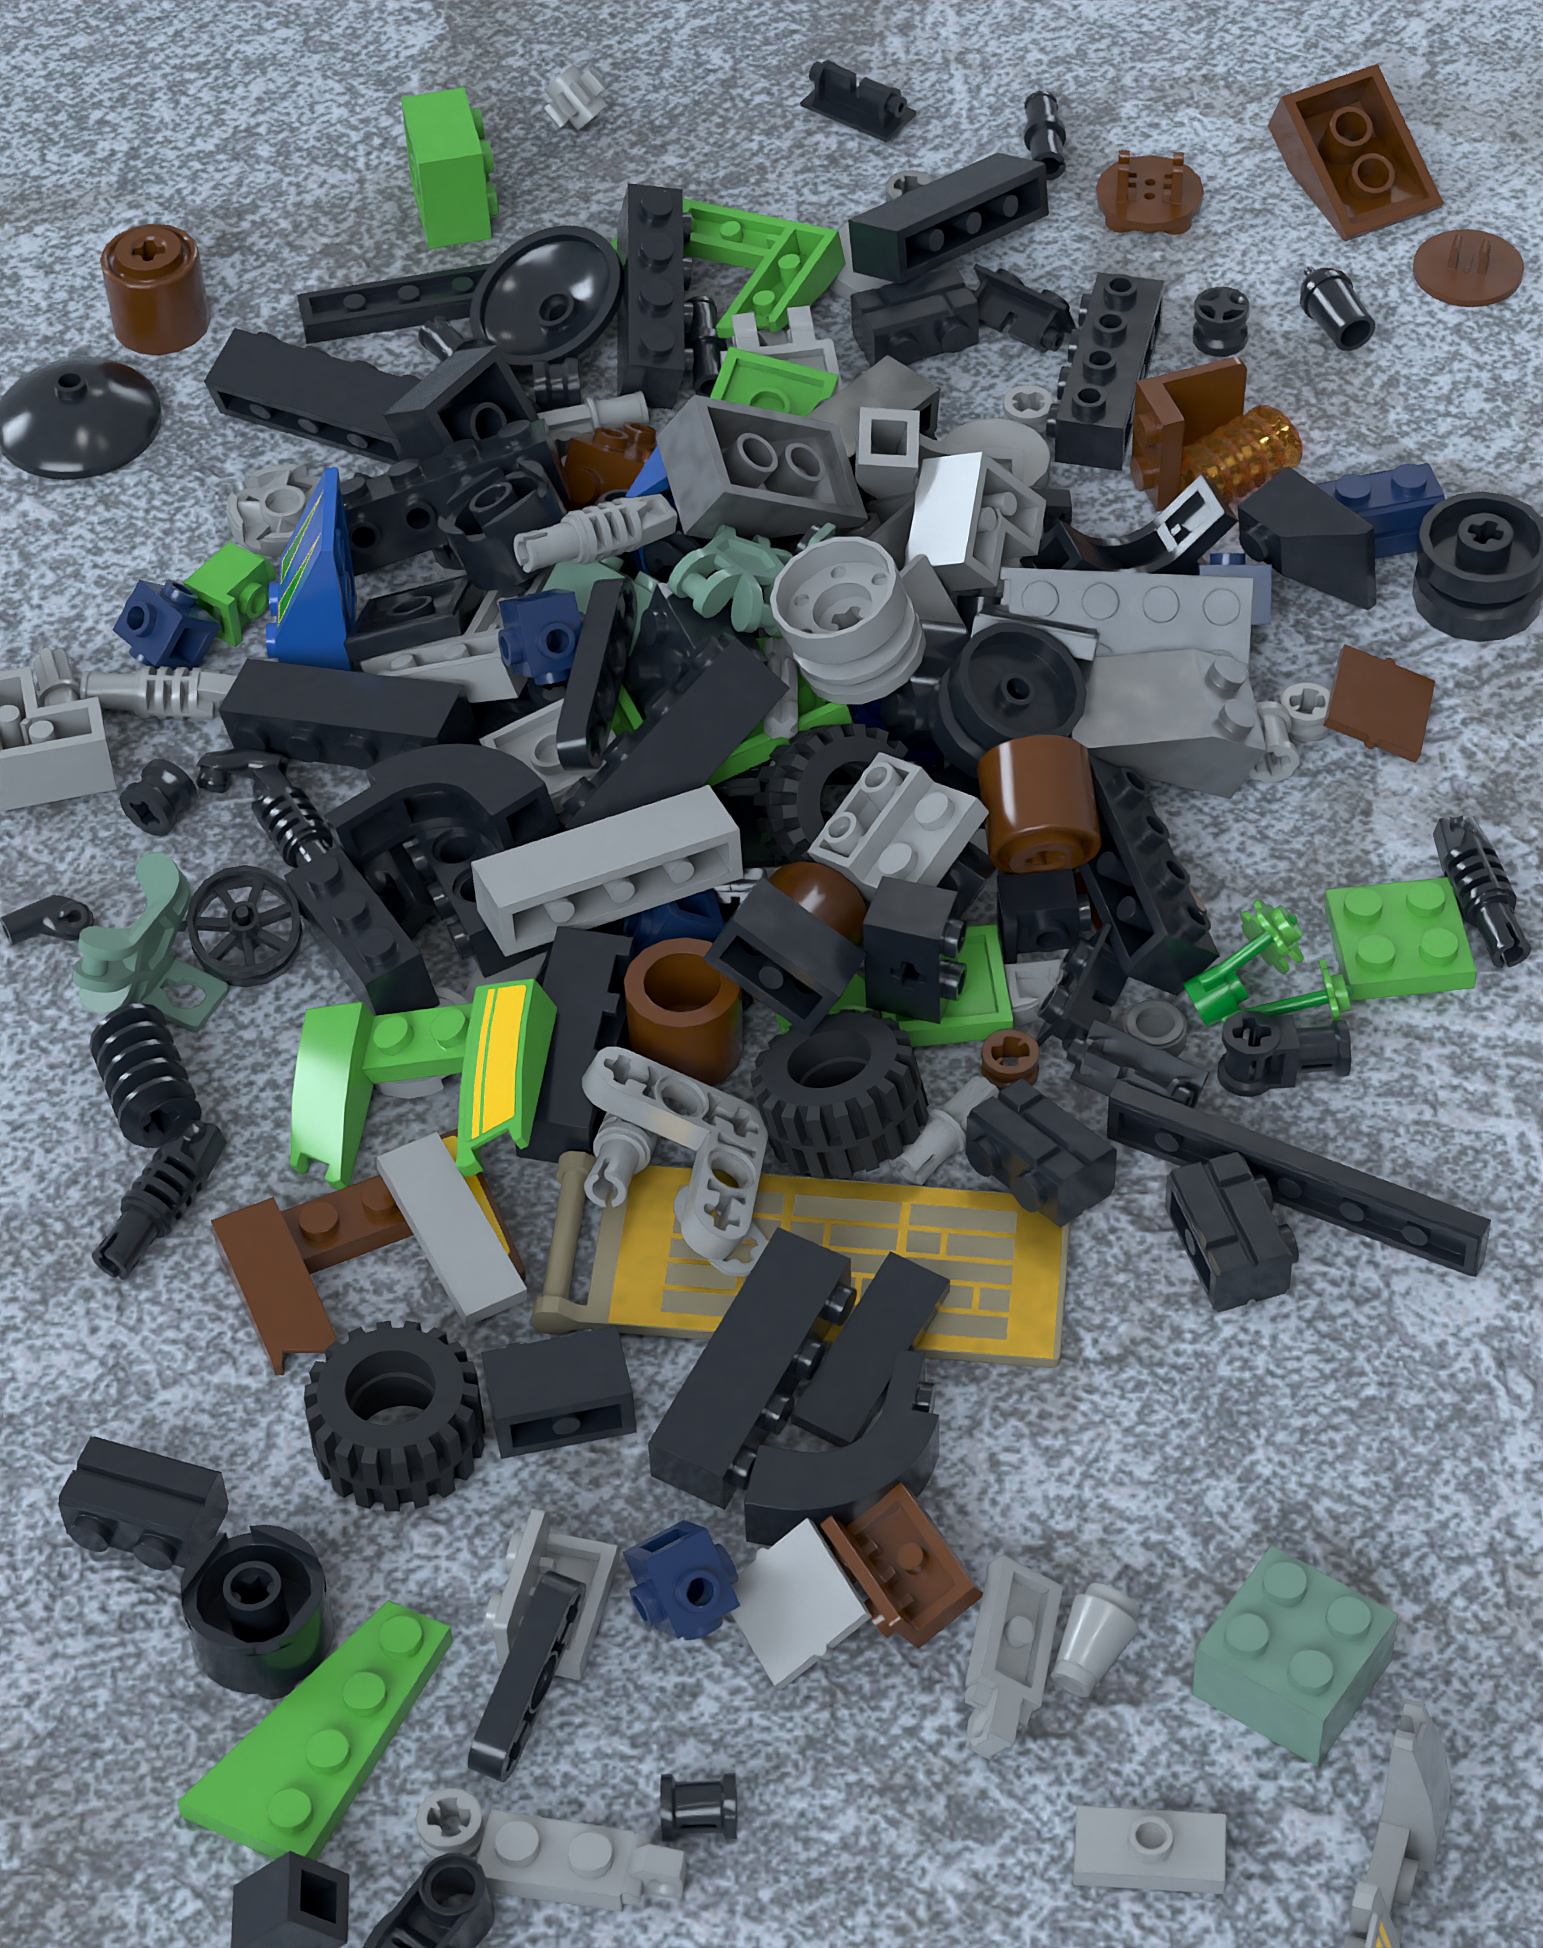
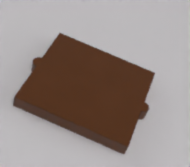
M1344 644L1339 653L1323 726L1364 742L1365 747L1368 749L1377 747L1416 763L1421 755L1435 680L1396 665L1392 658L1383 660Z

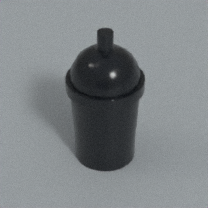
M1312 266L1306 267L1303 271L1306 277L1300 288V306L1304 313L1319 324L1340 350L1352 351L1366 344L1372 337L1376 325L1374 319L1367 312L1353 290V283L1350 278L1340 270L1332 268L1314 270Z

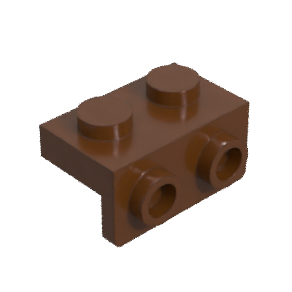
M902 1482L849 1525L845 1526L832 1515L820 1524L833 1543V1546L830 1547L832 1553L852 1585L859 1581L868 1594L869 1598L864 1601V1604L872 1615L870 1620L887 1638L896 1632L919 1649L983 1596V1591L919 1500Z

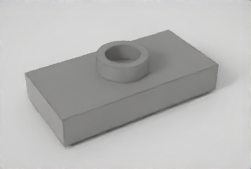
M1077 1805L1073 1885L1224 1894L1226 1814Z

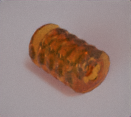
M1268 405L1253 407L1245 415L1237 416L1228 424L1221 425L1211 434L1203 435L1194 444H1187L1183 447L1179 493L1181 494L1202 474L1217 485L1230 505L1235 497L1242 498L1251 492L1252 487L1260 488L1268 482L1269 478L1275 477L1287 466L1293 469L1300 464L1303 448L1297 429L1278 409Z

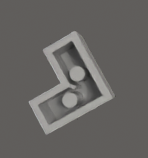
M983 451L923 459L919 485L915 491V508L910 537L905 548V566L917 554L926 555L946 592L996 587L1001 559L1038 555L1046 500Z
M31 666L0 671V812L117 790L99 698L93 697L40 707Z

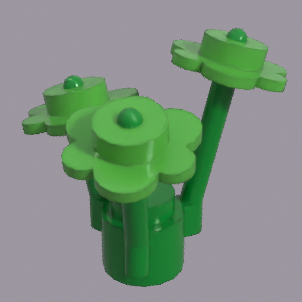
M1261 899L1253 902L1257 910L1255 912L1256 915L1252 916L1248 911L1240 914V919L1243 922L1241 928L1249 943L1218 966L1215 965L1182 983L1207 1028L1220 1021L1224 1025L1228 1017L1241 1011H1259L1269 1016H1276L1324 1004L1329 1005L1332 1020H1340L1339 1013L1351 1011L1349 997L1353 994L1352 988L1345 985L1343 974L1339 973L1330 976L1326 960L1322 959L1319 960L1324 990L1240 1009L1238 1004L1247 1000L1249 996L1238 978L1236 970L1258 954L1269 966L1273 965L1281 974H1285L1290 970L1284 958L1287 953L1296 963L1304 960L1297 941L1303 936L1302 930L1297 923V917L1290 914L1282 905L1274 909L1271 905H1266Z

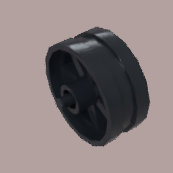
M248 865L222 869L205 879L191 897L186 916L193 954L206 973L229 985L244 988L263 985L284 974L299 955L303 929L297 898L286 881L268 869ZM252 887L248 901L235 903L227 892L228 890ZM264 890L274 894L285 903L262 913H259L257 910ZM215 898L219 899L228 912L227 918L201 917L204 910ZM289 917L292 919V929L288 941L262 928ZM198 931L229 933L208 954L200 942ZM261 943L279 952L263 963H255L254 949L259 947ZM234 947H237L239 950L244 951L246 966L241 967L220 961Z

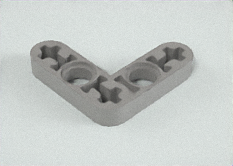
M616 1046L600 1050L582 1077V1088L585 1095L600 1109L697 1151L681 1221V1233L685 1242L693 1251L703 1257L717 1260L725 1259L732 1255L750 1227L768 1139V1132L760 1112L743 1100L627 1049ZM644 1090L649 1092L647 1096L642 1094ZM662 1097H669L678 1101L687 1109L689 1115H679L670 1110L664 1104ZM704 1116L708 1118L707 1122L702 1120ZM711 1169H720L730 1174L736 1180L739 1188H731L721 1183L714 1176ZM713 1210L722 1211L718 1218L717 1228L713 1226L714 1218L710 1216Z

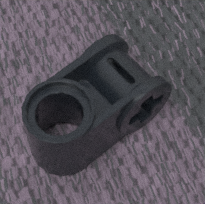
M446 1853L434 1858L425 1866L421 1875L394 1909L377 1923L368 1936L363 1948H476L481 1940L488 1935L494 1923V1907L482 1866L473 1857L462 1853ZM455 1894H468L472 1896L467 1903L457 1908L441 1906L448 1897Z

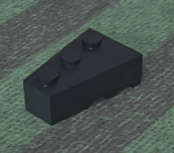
M557 926L542 988L556 1005L557 1012L529 1145L520 1149L515 1143L517 1157L557 1164L559 1157L568 1151L586 1152L595 1157L593 1142L606 1111L594 1105L587 1098L582 1088V1077L600 1050L606 1047L617 1046L630 1051L624 978L630 963L635 959L633 937Z

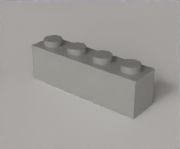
M709 785L471 862L478 912L505 957L554 941L557 926L587 930L743 878L740 830Z

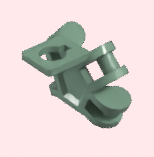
M829 522L825 524L810 539L806 548L812 544L831 539L836 526ZM722 524L711 542L704 548L690 552L676 565L669 577L668 588L679 598L689 596L693 599L694 609L704 618H710L719 613L733 596L731 619L735 630L752 633L757 627L765 629L768 635L783 637L773 617L770 596L776 577L794 556L791 552L770 548L768 538L756 535L752 541L737 537L735 527ZM714 570H718V571L715 572L712 576H710L708 579H706V577H707L711 572H713ZM762 589L764 590V603H763Z
M151 852L144 855L138 861L135 868L136 878L144 889L147 898L143 914L130 928L112 929L92 926L83 929L80 932L78 948L83 953V959L75 963L72 980L80 987V1001L91 1012L105 1014L126 1005L137 1003L151 1004L162 1010L165 1020L189 1031L198 1032L228 995V984L176 958L177 952L172 948L177 933L184 932L187 929L186 912L192 897L191 885L171 858L164 853ZM167 983L174 987L191 984L202 989L205 993V998L198 1006L183 1009L176 1007L170 1002L168 991L163 990Z

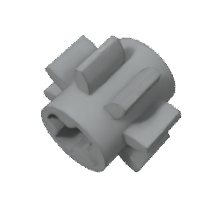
M573 64L544 89L552 101L543 109L559 128L570 121L579 130L608 105L599 95L608 85L593 67L582 74Z

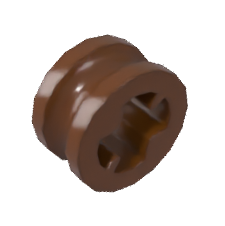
M1006 1029L993 1033L984 1041L982 1046V1076L995 1085L999 1091H1002L1021 1078L1033 1086L1039 1075L1038 1061L1040 1051L1037 1042L1031 1035L1021 1030ZM1003 1058H1018L1017 1066H1004Z

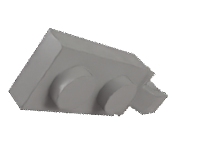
M1001 1555L989 1563L965 1682V1687H967L965 1703L975 1708L968 1719L966 1748L989 1760L993 1759L995 1754L1006 1747L1011 1748L1014 1746L1017 1730L1026 1727L1031 1713L1041 1707L1063 1589L1059 1583L1005 1555Z
M495 1810L489 1811L477 1862L482 1866L489 1892L619 1912H622L624 1904H640L642 1894L681 1900L687 1876L685 1851L653 1845V1838L651 1836L641 1833L635 1834V1831Z

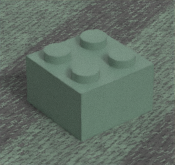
M1271 1545L1196 1647L1192 1695L1312 1764L1319 1766L1391 1663L1399 1614Z

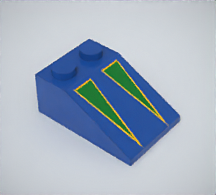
M338 467L325 468L281 555L279 581L269 582L270 613L272 617H276V623L266 624V648L268 658H278L280 663L353 671L354 662L350 663L343 643L356 622L357 591Z

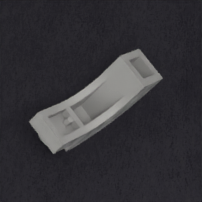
M860 407L856 428L855 479L860 488L877 499L916 491L919 485L923 459L982 451L1023 482L1024 449L969 446L940 442L919 433L920 411Z

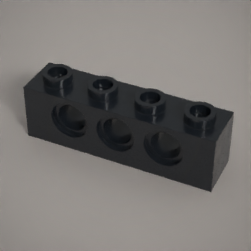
M444 826L419 832L402 841V844L410 841L413 843V846L406 848V851L422 881L424 882L429 879L433 881V884L426 886L436 905L435 910L440 920L443 921L452 917L454 921L447 925V929L460 958L464 960L473 956L484 979L552 949L553 943L551 941L506 957L477 909L471 862L501 853L483 834L465 827Z

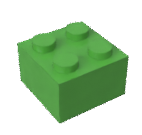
M464 87L401 97L411 184L428 249L492 239L490 217L499 215L494 184H486V182H489V173H494V162L490 142L485 140L480 108H470Z

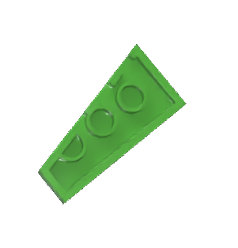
M388 1600L177 1801L181 1817L274 1859L279 1858L288 1851H292L316 1861L453 1643L451 1626Z

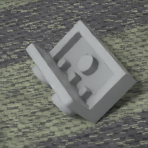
M532 1508L524 1532L515 1531L510 1539L506 1556V1572L509 1573L504 1592L495 1590L487 1608L485 1630L486 1633L494 1634L498 1664H505L540 1580L548 1570H553L586 1584V1594L580 1615L555 1673L556 1676L581 1681L620 1562L618 1545L550 1532L547 1511Z

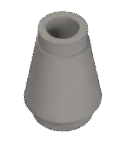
M1099 1583L1089 1584L1084 1594L1076 1595L1057 1654L1055 1667L1050 1675L1053 1682L1071 1694L1088 1697L1094 1686L1099 1683L1139 1632V1627L1136 1623L1140 1614L1139 1606L1119 1590Z

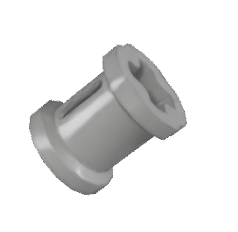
M1258 702L1255 704L1259 720L1264 722L1265 732H1263V738L1267 751L1249 773V777L1265 783L1279 782L1290 777L1300 764L1298 750L1289 741L1288 737L1292 726L1290 712L1284 705L1277 702ZM1270 752H1274L1277 756V764L1272 763Z

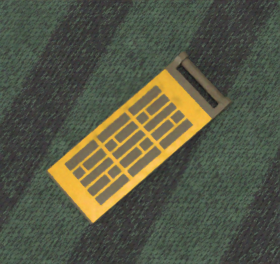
M568 1151L563 1153L559 1157L556 1179L561 1184L543 1291L542 1296L534 1300L530 1320L532 1326L544 1334L556 1335L572 1330H600L618 1326L619 1333L710 1340L748 1275L730 1276L721 1273L711 1264L708 1258L693 1251L685 1242L681 1233V1224L674 1213V1199L680 1190L690 1184L693 1168L648 1164L645 1169L633 1175L623 1203L616 1207H612L611 1199L615 1190L612 1191L607 1207L602 1209L587 1305H580L569 1301L568 1297L586 1197L584 1183L597 1159L586 1152ZM711 1169L714 1176L721 1183L731 1188H739L736 1180L730 1174L723 1170ZM760 1173L751 1220L765 1236L767 1243L777 1227H780L851 1258V1287L857 1289V1297L849 1317L891 1251L950 1280L949 1294L913 1352L925 1353V1358L1043 1368H1056L1059 1366L1070 1222L1060 1228L1039 1211L1028 1212L1020 1206L1013 1193ZM713 1210L710 1216L714 1218L713 1226L716 1227L719 1217L715 1210ZM752 1240L744 1243L740 1242L732 1255L723 1260L727 1262L737 1259L743 1265L752 1261L750 1251L757 1245ZM846 1322L841 1327L835 1324L832 1325L823 1340L826 1343V1350H830Z

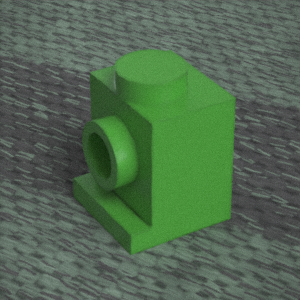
M228 542L183 582V585L193 590L199 596L196 604L222 624L215 637L236 647L243 641L241 629L252 619L259 617L269 605V582L276 579V572L272 564L264 556L258 553H251Z

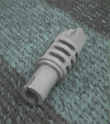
M661 494L614 499L612 502H604L597 506H589L582 510L571 511L561 519L559 524L551 527L517 534L514 539L515 556L519 565H524L523 570L525 572H532L551 564L569 560L582 565L589 564L594 560L600 561L607 559L609 556H617L624 552L635 551L644 545L675 533L678 514Z
M143 666L142 669L137 668L135 674L84 671L80 685V700L98 697L101 709L134 710L135 715L140 716L141 719H153V716H157L160 720H169L170 717H174L175 720L185 721L187 717H191L192 721L213 720L214 717H221L218 709L237 676L220 674V671L205 668H193L192 671H189L186 667H177L176 670H172L171 667L160 666L158 670H155L154 666Z
M644 1090L642 1094L647 1096L649 1092ZM662 1097L664 1104L668 1107L670 1098ZM606 1112L593 1142V1152L597 1160L584 1183V1191L587 1197L593 1203L601 1207H607L609 1197L612 1191L615 1190L611 1199L612 1207L623 1203L633 1175L647 1167L660 1135Z

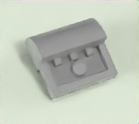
M879 752L835 814L826 823L824 829L807 852L817 863L840 872L857 888L861 897L871 903L882 876L936 887L989 814V811L977 797L934 782L922 767Z

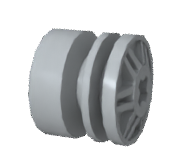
M834 537L815 543L791 558L776 577L770 596L773 617L786 643L792 648L793 658L800 667L805 682L818 697L836 704H864L880 699L905 684L921 664L926 647L923 625L918 614L915 612L912 600L906 594L904 582L893 558L880 544L862 537Z

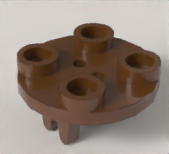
M1119 150V162L1112 164L1100 175L1096 186V200L1099 210L1105 215V224L1110 230L1117 233H1126L1132 230L1142 232L1163 231L1171 235L1185 233L1191 227L1192 218L1199 213L1204 199L1201 178L1188 165L1184 164V152H1173V158L1155 155L1130 157V150Z

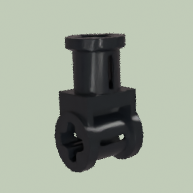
M1246 1010L1228 1017L1223 1025L1222 1042L1226 1048V1053L1222 1055L1218 1062L1217 1078L1222 1087L1237 1096L1254 1097L1262 1095L1270 1089L1295 1087L1298 1073L1333 1071L1338 1077L1349 1076L1351 1040L1346 1020H1333L1330 1026L1296 1028L1293 1015L1269 1016L1259 1011ZM1245 1029H1249L1248 1043L1243 1039ZM1250 1065L1255 1069L1252 1079L1248 1078Z

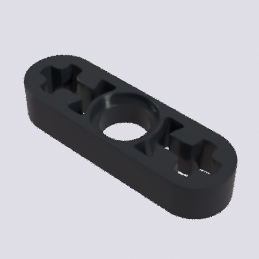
M548 1570L540 1580L473 1738L467 1761L469 1769L502 1783L506 1782L513 1773L580 1615L586 1594L585 1583L553 1570Z

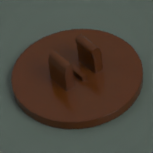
M1472 229L1451 230L1432 236L1417 249L1413 260V275L1423 291L1439 301L1462 307L1488 306L1505 300L1519 288L1524 272L1523 259L1511 243L1492 233Z

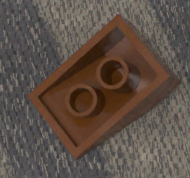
M1378 63L1281 96L1268 123V128L1289 172L1344 242L1440 209L1443 206L1444 202Z

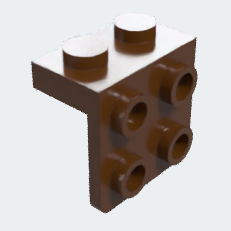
M1232 357L1136 381L1130 471L1136 489L1140 492L1145 491L1157 512L1165 510L1179 496L1181 464L1183 462L1232 450L1240 444L1247 379V367L1241 358Z
M624 422L622 428L598 427L594 433L571 437L564 465L569 479L570 502L565 503V507L572 510H582L585 507L593 506L599 496L617 489L629 490L658 445L655 437L657 431L641 423Z

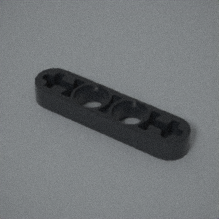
M628 578L599 579L594 582L556 731L557 754L561 766L566 771L597 770L603 762L602 754L607 746L638 616L635 588Z

